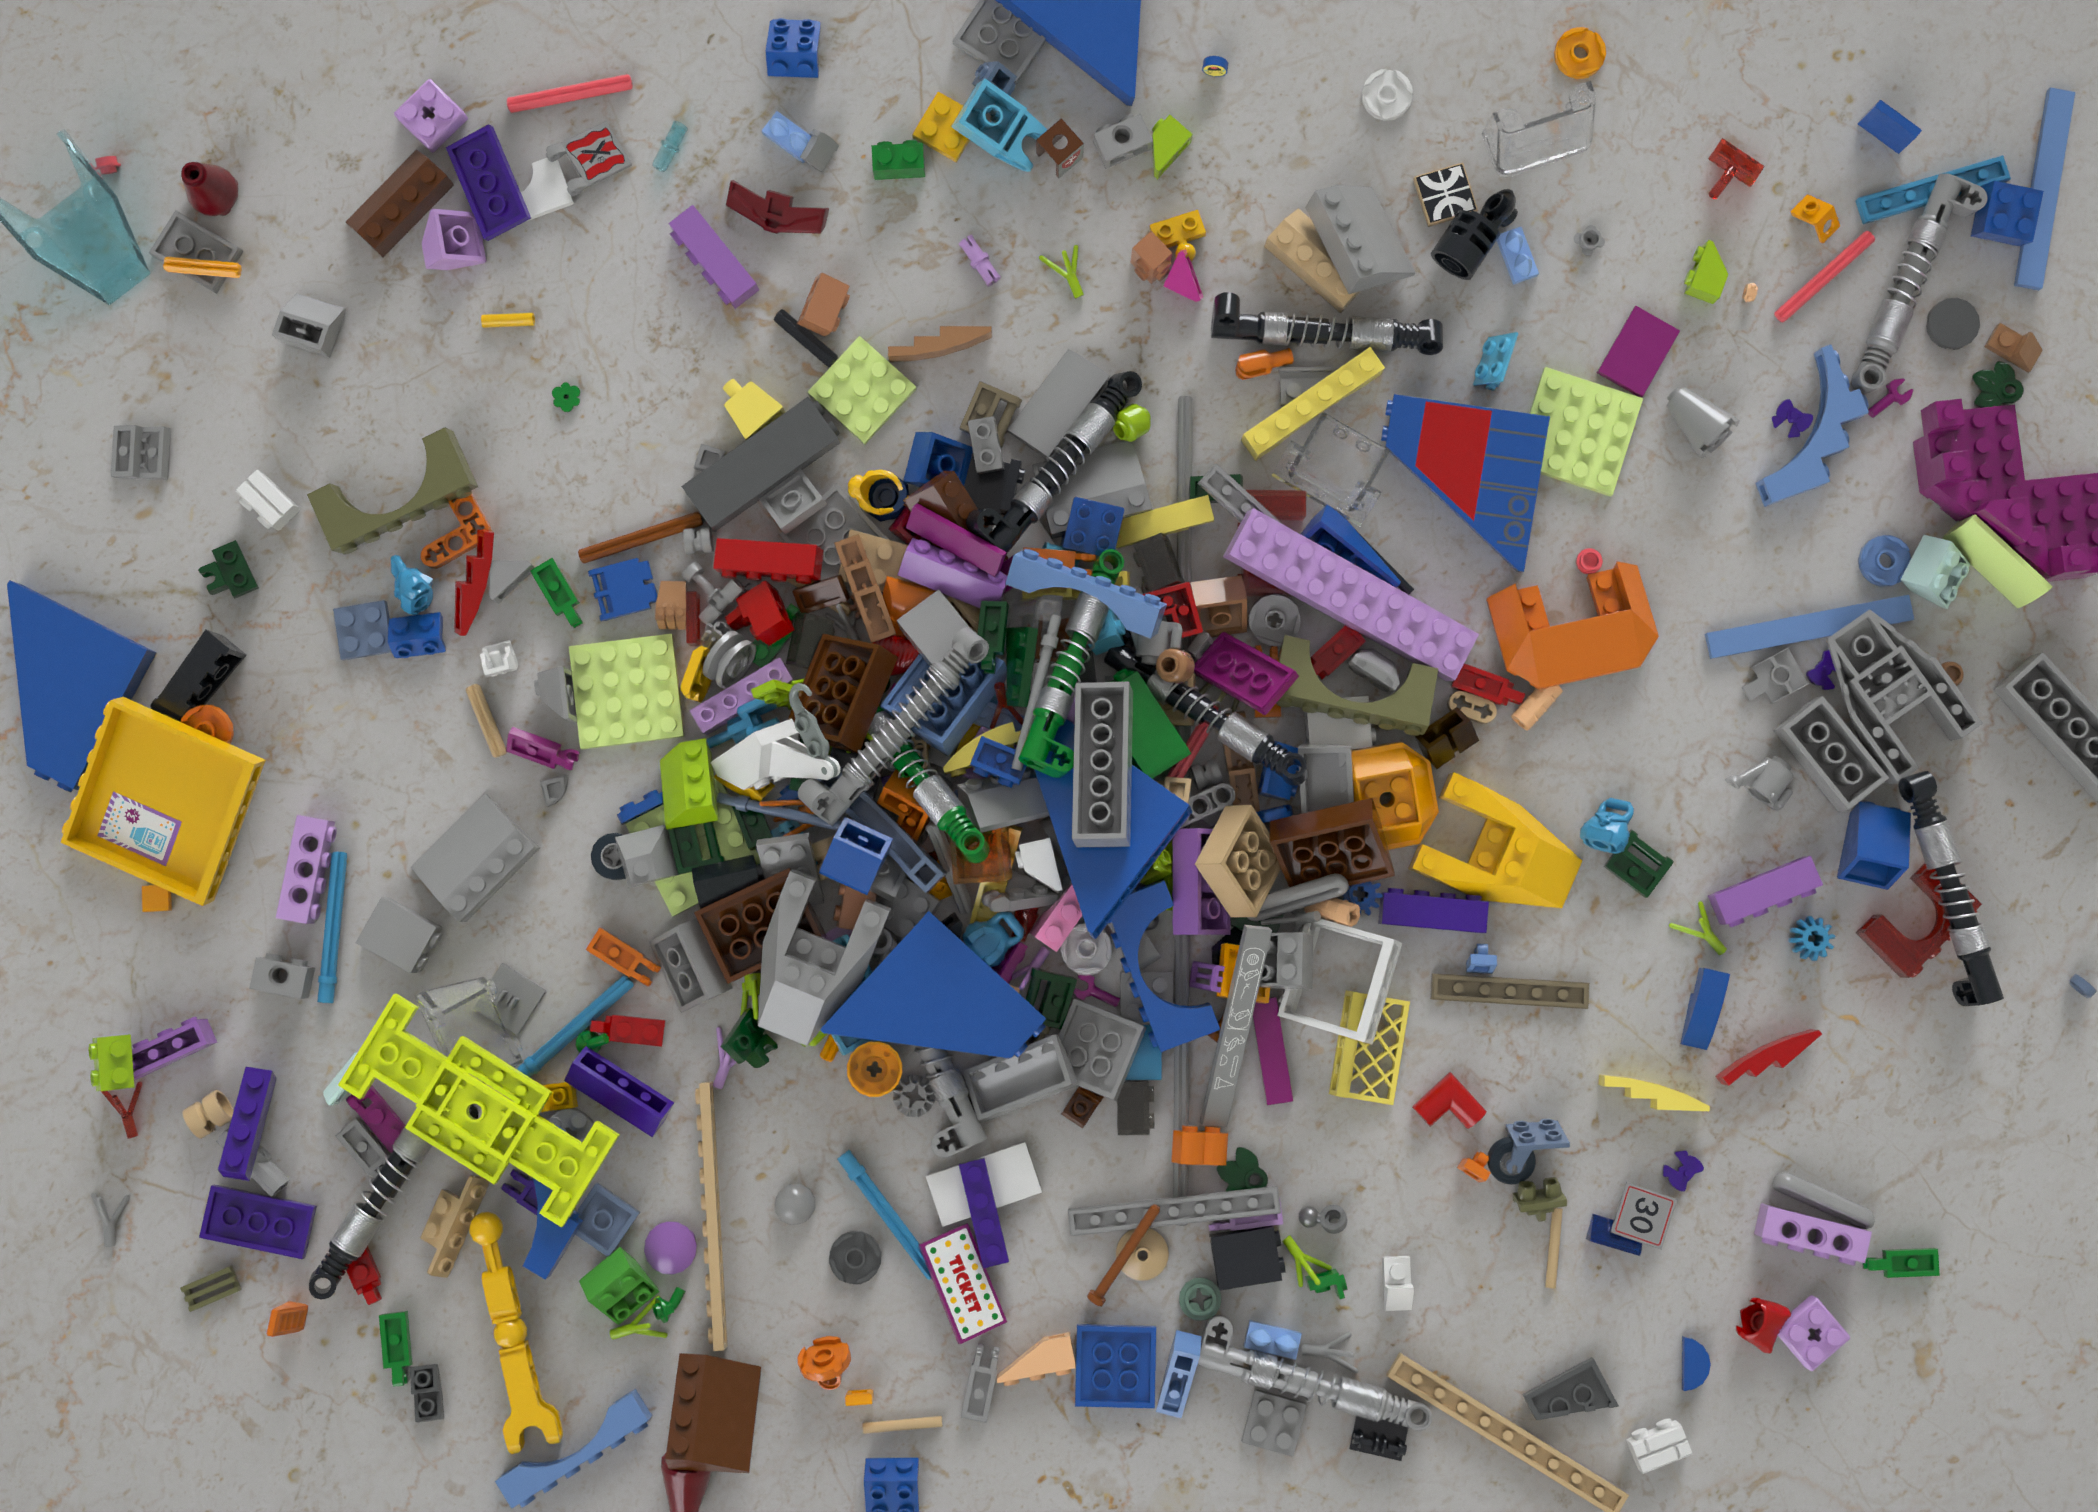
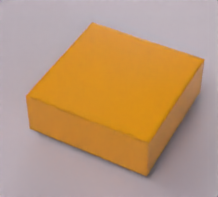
M156 885L142 886V912L172 911L170 891Z
M849 1390L845 1396L846 1406L873 1404L874 1390Z

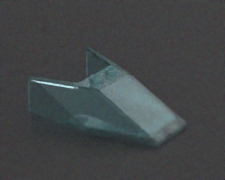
M63 129L57 135L65 143L81 181L80 188L41 218H33L0 198V222L33 259L106 304L111 305L151 273L117 195L66 130Z

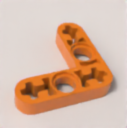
M472 494L462 499L455 498L457 499L455 502L453 500L448 501L461 526L422 549L420 557L426 566L432 569L440 568L477 547V534L473 535L476 529L470 522L471 520H475L477 525L484 527L483 530L492 531ZM470 502L473 506L472 512L466 516L461 515L459 511L461 504ZM461 537L463 541L462 547L456 551L452 550L449 546L451 539ZM442 544L445 550L450 554L447 556L444 552H442L436 556L438 561L433 562L432 560H428V558L431 557L429 552L433 550L435 553H439L443 550V548L440 547V545Z

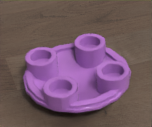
M667 1221L658 1224L649 1232L645 1240L644 1253L647 1262L653 1269L662 1274L673 1275L684 1271L691 1265L696 1256L697 1244L695 1234L678 1222Z

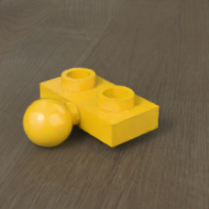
M1198 210L1149 225L1150 231L1167 248L1178 246L1175 252L1176 257L1181 250L1186 249L1188 253L1186 258L1189 256L1191 262L1196 256V250L1193 245L1187 242L1206 236Z

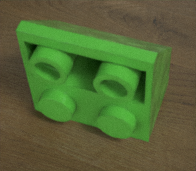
M621 1247L579 1280L588 1302L617 1325H620L660 1292L639 1263Z

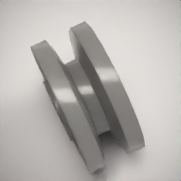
M736 631L726 633L714 644L708 653L702 670L704 676L708 679L716 680L718 686L727 689L740 681L751 667L757 651L756 645L749 640H743V636Z

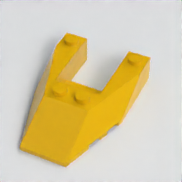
M1455 772L1448 774L1439 798L1485 818L1484 825L1467 863L1421 844L1417 846L1408 869L1466 895L1482 896V901L1563 908L1582 860L1518 803Z

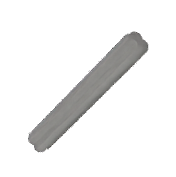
M932 821L928 823L926 830L940 865L948 872L945 878L959 913L968 914L974 906L946 835Z

